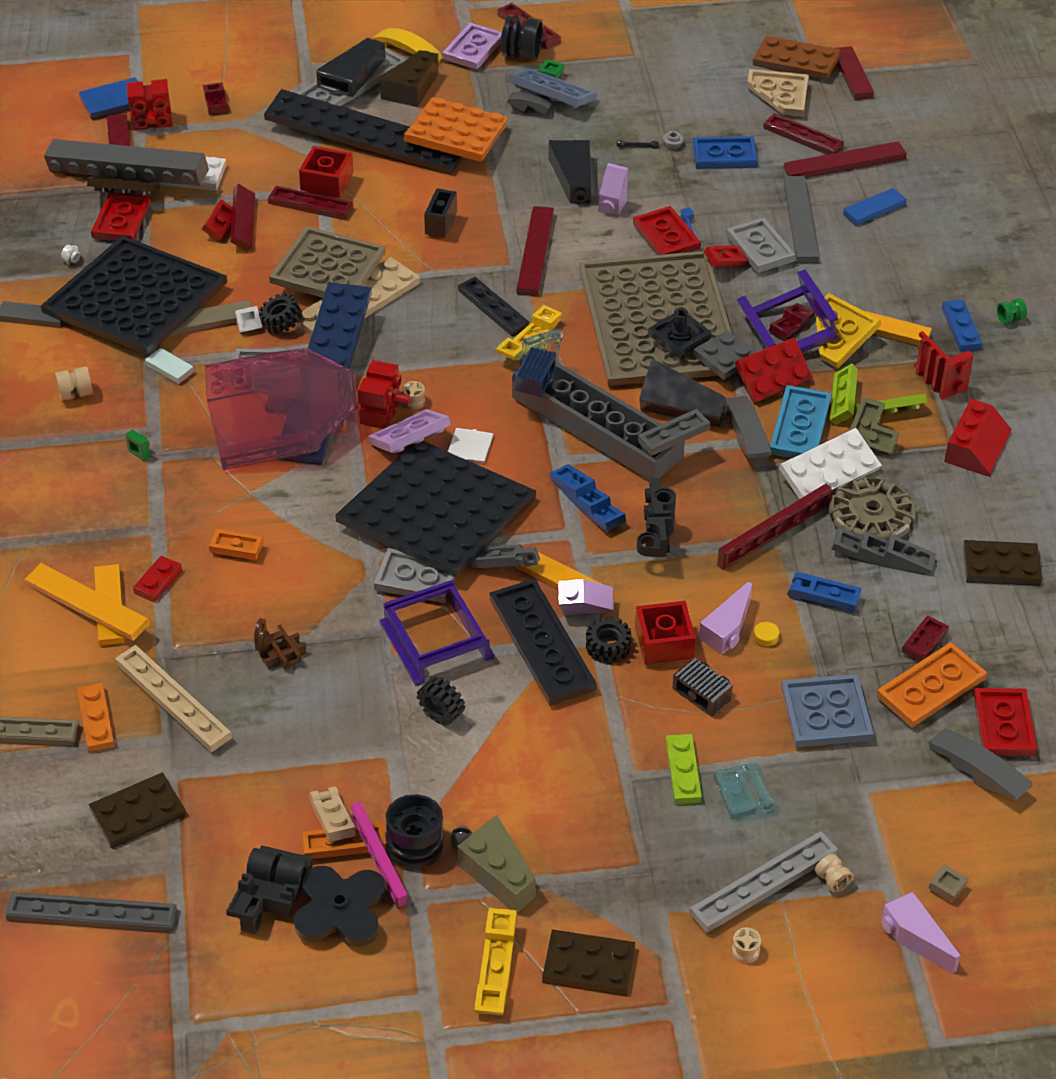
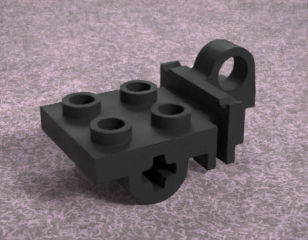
M650 478L649 488L645 489V503H648V505H644V519L647 520L646 532L641 533L637 537V552L646 557H666V553H670L669 536L674 531L676 493L671 488L660 487L659 478Z
M261 845L260 849L253 848L247 862V873H243L241 876L242 880L238 881V890L226 910V916L239 918L241 930L254 934L260 928L263 911L290 917L292 914V902H295L302 888L303 876L313 867V857Z

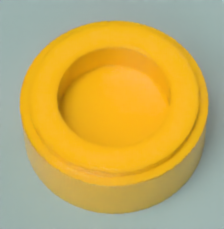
M761 622L754 628V640L761 646H772L778 641L779 629L771 622Z

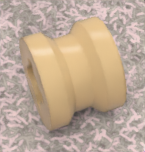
M410 381L403 385L402 394L411 396L410 404H403L404 407L410 410L422 408L425 405L424 385L418 381Z
M748 927L741 928L734 933L732 955L735 960L740 963L749 964L759 958L760 934Z

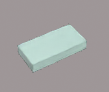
M162 348L145 359L147 367L177 384H180L194 373L192 365Z

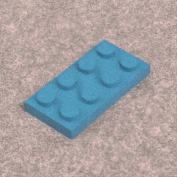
M787 385L770 444L771 454L794 458L819 446L832 393Z

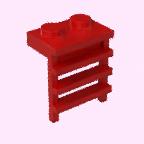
M923 331L919 332L921 341L918 359L914 363L915 373L924 376L923 382L925 384L929 382L932 384L931 390L933 392L938 391L941 400L968 390L974 355L968 350L949 358Z

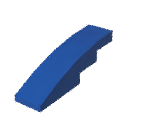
M569 464L549 473L550 478L564 495L580 511L604 530L609 531L626 522L625 513L611 505L610 497L596 488L594 479Z

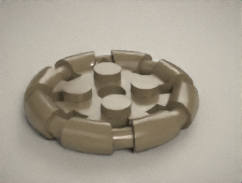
M867 477L862 478L860 481H848L836 489L835 495L829 501V515L834 519L833 524L837 529L841 527L860 536L866 530L886 540L889 539L891 534L899 538L907 534L910 526L914 524L916 510L914 503L910 502L911 498L906 491L894 483L892 485L888 484L884 479ZM868 507H873L877 510H870Z

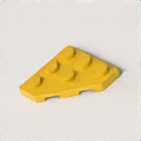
M828 293L825 299L838 316V320L834 322L838 338L820 345L819 353L821 360L838 369L881 326L880 319ZM816 315L817 332L826 328Z

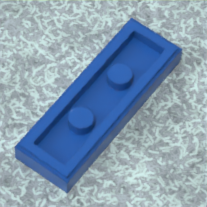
M891 188L844 208L843 215L857 226L906 205V198L896 189Z

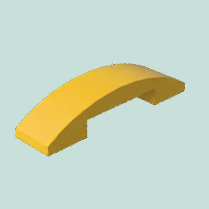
M383 29L371 38L385 42V48L392 44L411 54H415L419 50L437 53L438 64L444 60L442 59V54L429 42L403 29Z
M543 305L532 315L531 323L514 339L506 338L495 349V352L513 360H521L523 354L527 355L530 347L539 348L550 336L560 321L562 312Z
M488 909L485 945L474 1013L502 1016L504 1014L517 910Z

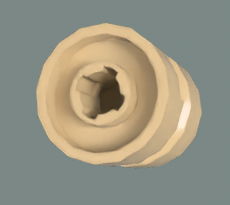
M87 366L74 368L71 373L68 370L55 372L61 401L74 399L75 395L80 397L93 395Z

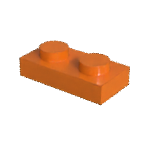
M216 529L209 544V551L215 554L257 560L264 543L263 536Z

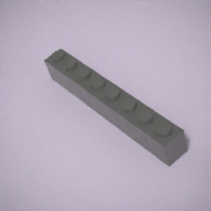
M53 139L44 154L49 171L201 186L209 171L205 154L197 152Z

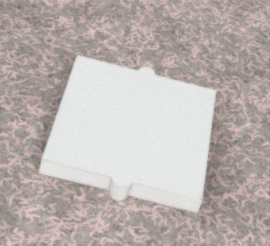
M456 428L448 452L470 462L484 465L493 440V433L477 431V429Z

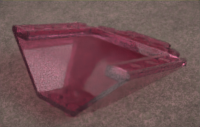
M306 347L205 365L207 403L223 470L316 452L321 447V442L327 436L331 437L342 426V420L349 413L353 414L358 409L354 371Z

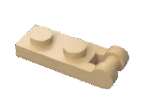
M336 786L327 788V791L320 793L318 790L309 792L312 808L329 842L356 836L355 826L339 797Z

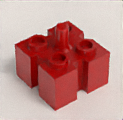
M167 79L151 80V85H143V81L126 83L132 130L149 129V124H156L157 128L173 126Z
M376 360L371 361L366 371V378H363L357 390L358 404L361 405L359 409L360 424L385 429L390 420H394L397 405L410 404L411 396L403 395L400 392L402 375H399V365Z

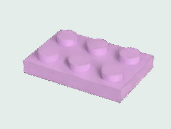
M469 23L442 52V59L477 70L501 43L502 32Z
M426 409L368 437L371 445L391 453H398L409 444L422 442L424 437L430 434L435 435L443 432L445 427L451 425L449 416Z

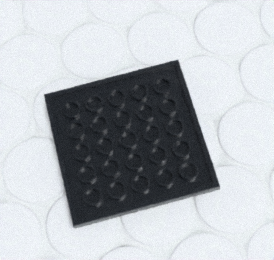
M122 235L41 305V311L61 321L149 355L227 283V275Z
M422 441L408 447L337 512L335 518L337 523L457 577L536 498V490Z

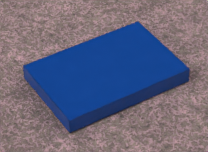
M136 77L79 91V98L90 118L96 119L129 110L126 83L138 82Z
M753 136L693 138L692 145L696 169L757 168L758 166Z

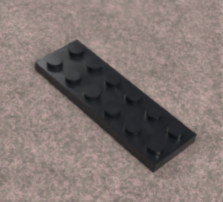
M535 578L489 593L491 603L549 706L597 690L595 679Z

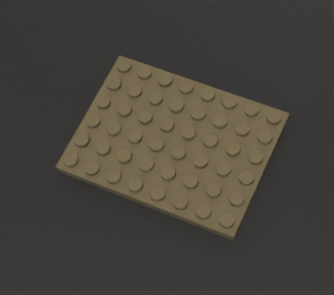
M704 251L579 262V270L608 386L644 383L651 359L689 378L718 376L693 356L694 349L677 358L648 335L649 327L672 315L678 308L686 309L691 317L712 332L711 339L727 330L732 333L712 265L703 253Z

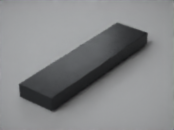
M473 277L458 285V291L509 335L514 336L522 332L529 325V321L478 278Z

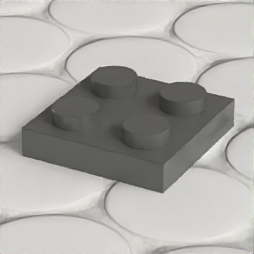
M727 330L695 348L693 356L724 380L738 372L734 362L756 352Z

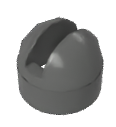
M457 826L453 829L451 843L454 848L457 849L459 844L472 835L468 827Z

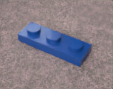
M953 300L942 302V311L959 351L982 350V340L965 301Z

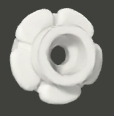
M66 245L62 250L61 260L65 261L66 265L77 263L80 258L78 247L76 245Z

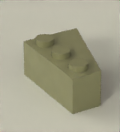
M497 815L457 846L458 866L510 910H517L518 913L535 899L536 878Z

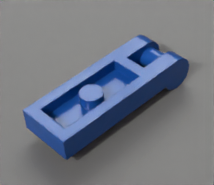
M797 572L793 576V585L789 587L787 595L793 600L802 598L855 612L862 588Z

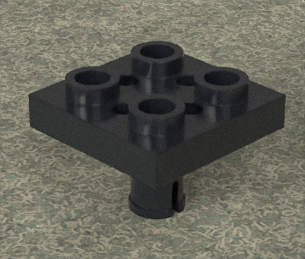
M678 308L672 315L648 328V335L677 358L710 340L712 332L691 317L688 311L683 308Z

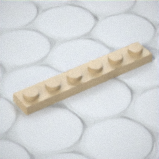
M134 645L115 658L116 665L210 752H213L232 739L230 730L138 646Z

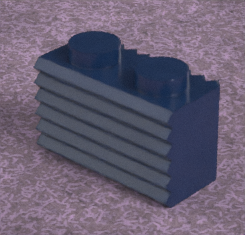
M533 346L530 347L527 355L523 354L521 357L520 368L515 369L513 372L512 382L515 383V391L542 397L556 370V353L546 349L543 351Z

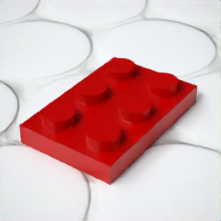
M109 192L91 230L92 238L117 241L123 235L134 240L150 207V196Z
M671 206L633 217V225L658 255L688 253L701 249L700 240Z
M795 337L734 362L753 404L785 391L787 385L796 387L813 379Z
M975 688L973 697L981 746L997 756H1036L1037 746L1027 689Z

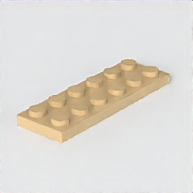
M392 257L377 265L364 286L371 287L372 289L365 318L419 285L421 277ZM323 299L303 310L302 318H299L300 322H295V325L310 336H312Z

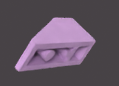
M747 582L700 622L699 640L721 655L729 648H734L739 642V636L751 601L752 584L750 582Z
M913 892L884 905L881 918L882 926L887 933H891L898 943L950 973L957 971L960 954Z

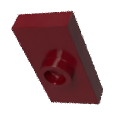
M927 615L903 645L902 652L921 662L935 650L948 633L949 626Z

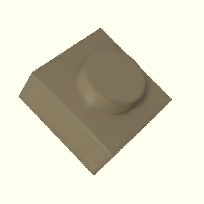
M944 864L930 881L929 889L948 901L953 902L967 885L968 878Z

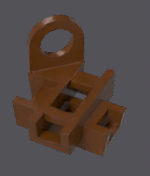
M260 618L254 631L255 650L258 651L267 669L269 670L279 665L286 668L300 662L301 656L306 654V643L301 644L299 642V633L288 636L280 624L277 625L278 631L270 634L267 630L266 620ZM282 639L283 642L276 644L275 641Z

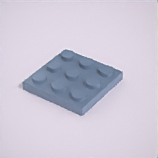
M858 674L781 681V690L795 748L873 741L874 733Z

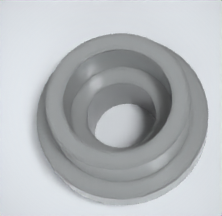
M670 131L664 134L663 143L668 149H678L683 143V136L676 131Z

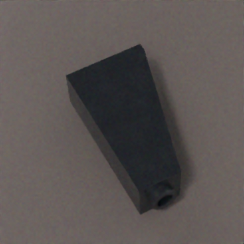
M366 38L316 70L317 87L353 98L385 61V42Z
M549 140L548 158L569 202L591 203L590 140Z
M651 359L639 397L640 410L679 417L698 409L710 422V425L721 427L722 420H726L729 413V406H726L725 396Z

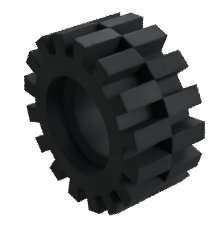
M282 293L281 296L277 294L274 299L270 297L269 302L265 301L263 303L264 307L259 309L261 311L259 312L260 319L268 332L276 334L277 331L279 334L283 333V330L289 331V327L294 328L296 326L295 322L299 323V318H302L300 306L295 297L289 293L288 295Z
M611 616L609 620L601 617V622L598 619L593 620V624L590 623L586 630V649L588 655L592 654V659L594 660L599 658L600 663L608 660V664H612L614 659L616 663L620 662V658L625 659L631 649L632 634L626 622L622 624V619L619 618L617 621H614V617ZM604 637H612L618 641L613 643H605L600 641V639Z
M432 677L417 691V699L420 700L418 703L424 707L423 711L425 713L428 712L430 714L428 717L431 719L435 718V722L438 724L441 722L443 726L446 724L447 726L450 725L464 712L466 707L463 705L465 703L464 699L460 698L462 696L461 693H457L455 691L457 688L454 685L451 687L448 680L444 682L443 677Z

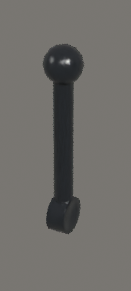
M618 140L616 145L619 148L623 146H644L657 149L659 142H624L623 140Z

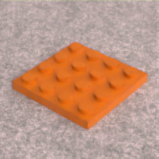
M432 97L406 131L404 141L482 162L507 126L508 117L502 116L499 113H491L480 108H472L461 103H453L442 98Z

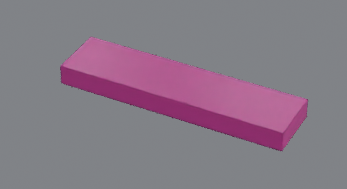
M361 802L352 804L351 817L379 873L384 878L385 885L396 907L399 909L407 905V893Z

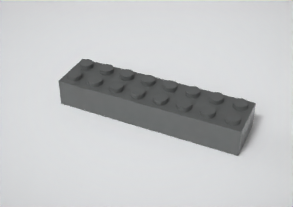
M557 362L556 370L542 397L515 391V383L512 382V397L648 480L650 478L662 477L684 458L685 441L651 456L639 444L638 435L661 425V423Z

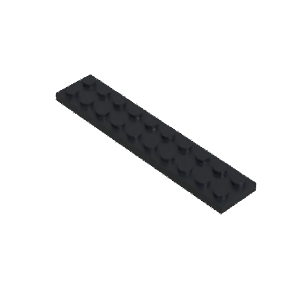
M284 89L279 91L264 113V120L449 175H453L463 158L458 155L405 142L404 135L410 126Z

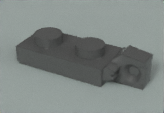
M522 544L486 547L472 560L470 565L472 569H490L503 566L511 568L522 564L528 567L537 565L540 557L537 547L523 548Z

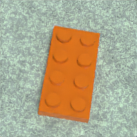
M950 642L879 688L876 697L913 728L986 680L987 672Z

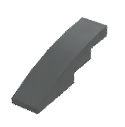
M748 396L726 398V406H729V414L731 415V425L737 432V442L747 458L771 456L766 434Z
M841 527L835 532L831 550L875 565L927 574L932 572L936 555L892 534L886 540L866 530L860 536Z
M945 728L929 741L930 750L949 757L952 767L972 775L974 784L1015 801L1032 787V782L1006 761L983 746L952 730Z

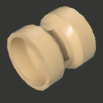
M829 854L819 861L815 867V872L821 879L827 881L826 885L833 893H837L851 883L854 875L847 867L841 866L842 861L836 854Z

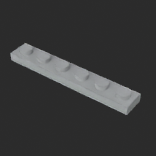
M820 831L690 908V915L708 933L811 872L825 856L829 854L837 855L838 848Z

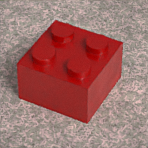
M312 146L299 169L300 190L340 198L354 173L352 153Z
M686 600L636 606L635 629L644 664L694 658L696 637Z

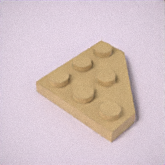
M749 69L747 88L783 115L803 117L809 75Z

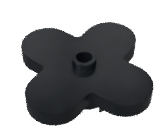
M315 866L304 874L302 879L303 893L310 902L300 908L294 917L295 932L302 940L318 942L333 934L340 935L350 945L365 946L376 939L379 933L378 919L371 908L379 904L386 894L385 880L381 874L373 870H361L349 878L343 879L333 868L328 866Z

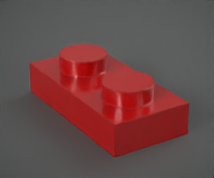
M221 199L201 229L219 242L232 222V207Z
M738 245L707 246L703 252L714 268L744 267L749 261Z
M161 555L133 586L134 594L155 603L181 573V563Z

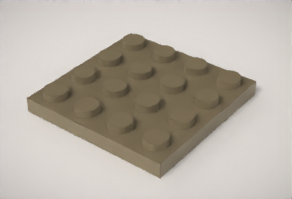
M306 226L269 276L270 283L322 298L324 297L328 282L364 286L385 255V247Z

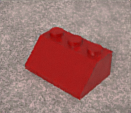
M970 399L948 441L944 462L989 477L1012 429L993 405Z

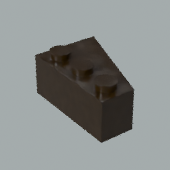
M419 50L380 79L381 99L418 107L439 74L438 54Z

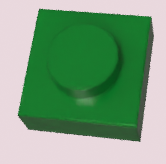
M546 59L538 69V72L559 78L564 72V64Z
M133 429L125 434L129 452L143 462L151 457L150 443L144 435H140Z

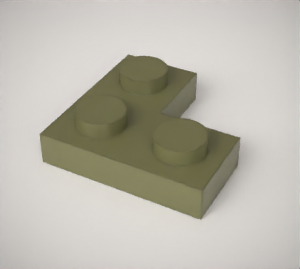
M862 397L850 430L856 428L870 449L892 456L900 434L897 431L879 426L885 409V403Z

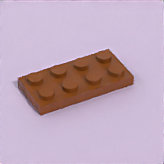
M765 36L753 58V65L796 74H806L811 77L828 80L840 57V49L787 40L775 36Z

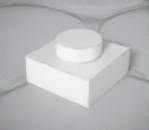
M257 306L234 311L240 333L262 328Z

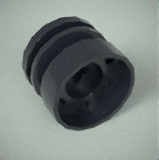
M508 15L501 34L502 55L509 57L511 54L513 58H516L521 50L523 59L536 61L539 57L543 40L542 19L529 17L524 25L522 16H518L515 19L514 15Z
M419 794L405 795L396 799L389 805L386 812V846L388 855L392 861L407 868H423L434 863L440 857L443 850L442 808L435 800Z

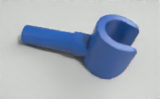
M690 207L682 209L680 217L694 233L690 220L694 219V213Z

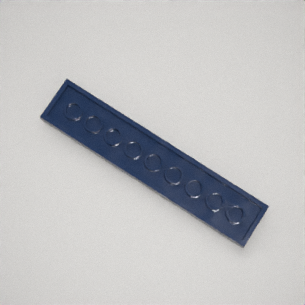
M328 282L299 375L304 376L308 381L304 397L300 400L291 401L275 453L277 460L322 465L372 295L371 287Z

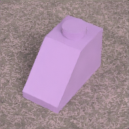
M607 164L599 193L600 212L619 216L627 202V167Z
M584 579L559 581V606L564 616L614 612L613 587Z

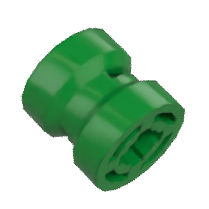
M1014 299L1011 303L1007 301L998 303L997 315L999 321L1002 324L1011 323L1014 319L1017 321L1026 319L1027 307L1023 299Z

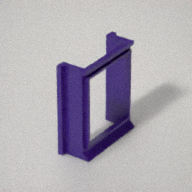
M806 269L797 272L800 287L755 307L751 306L745 295L737 298L738 304L766 348L774 346L776 343L758 315L803 295L826 329L797 341L801 352L804 353L838 338L834 323L838 320V316Z
M453 580L383 603L384 618L380 620V624L415 686L425 683V667L476 649L479 650L485 661L495 658L490 648V639H486L456 589ZM448 593L451 605L471 638L420 655L395 611Z

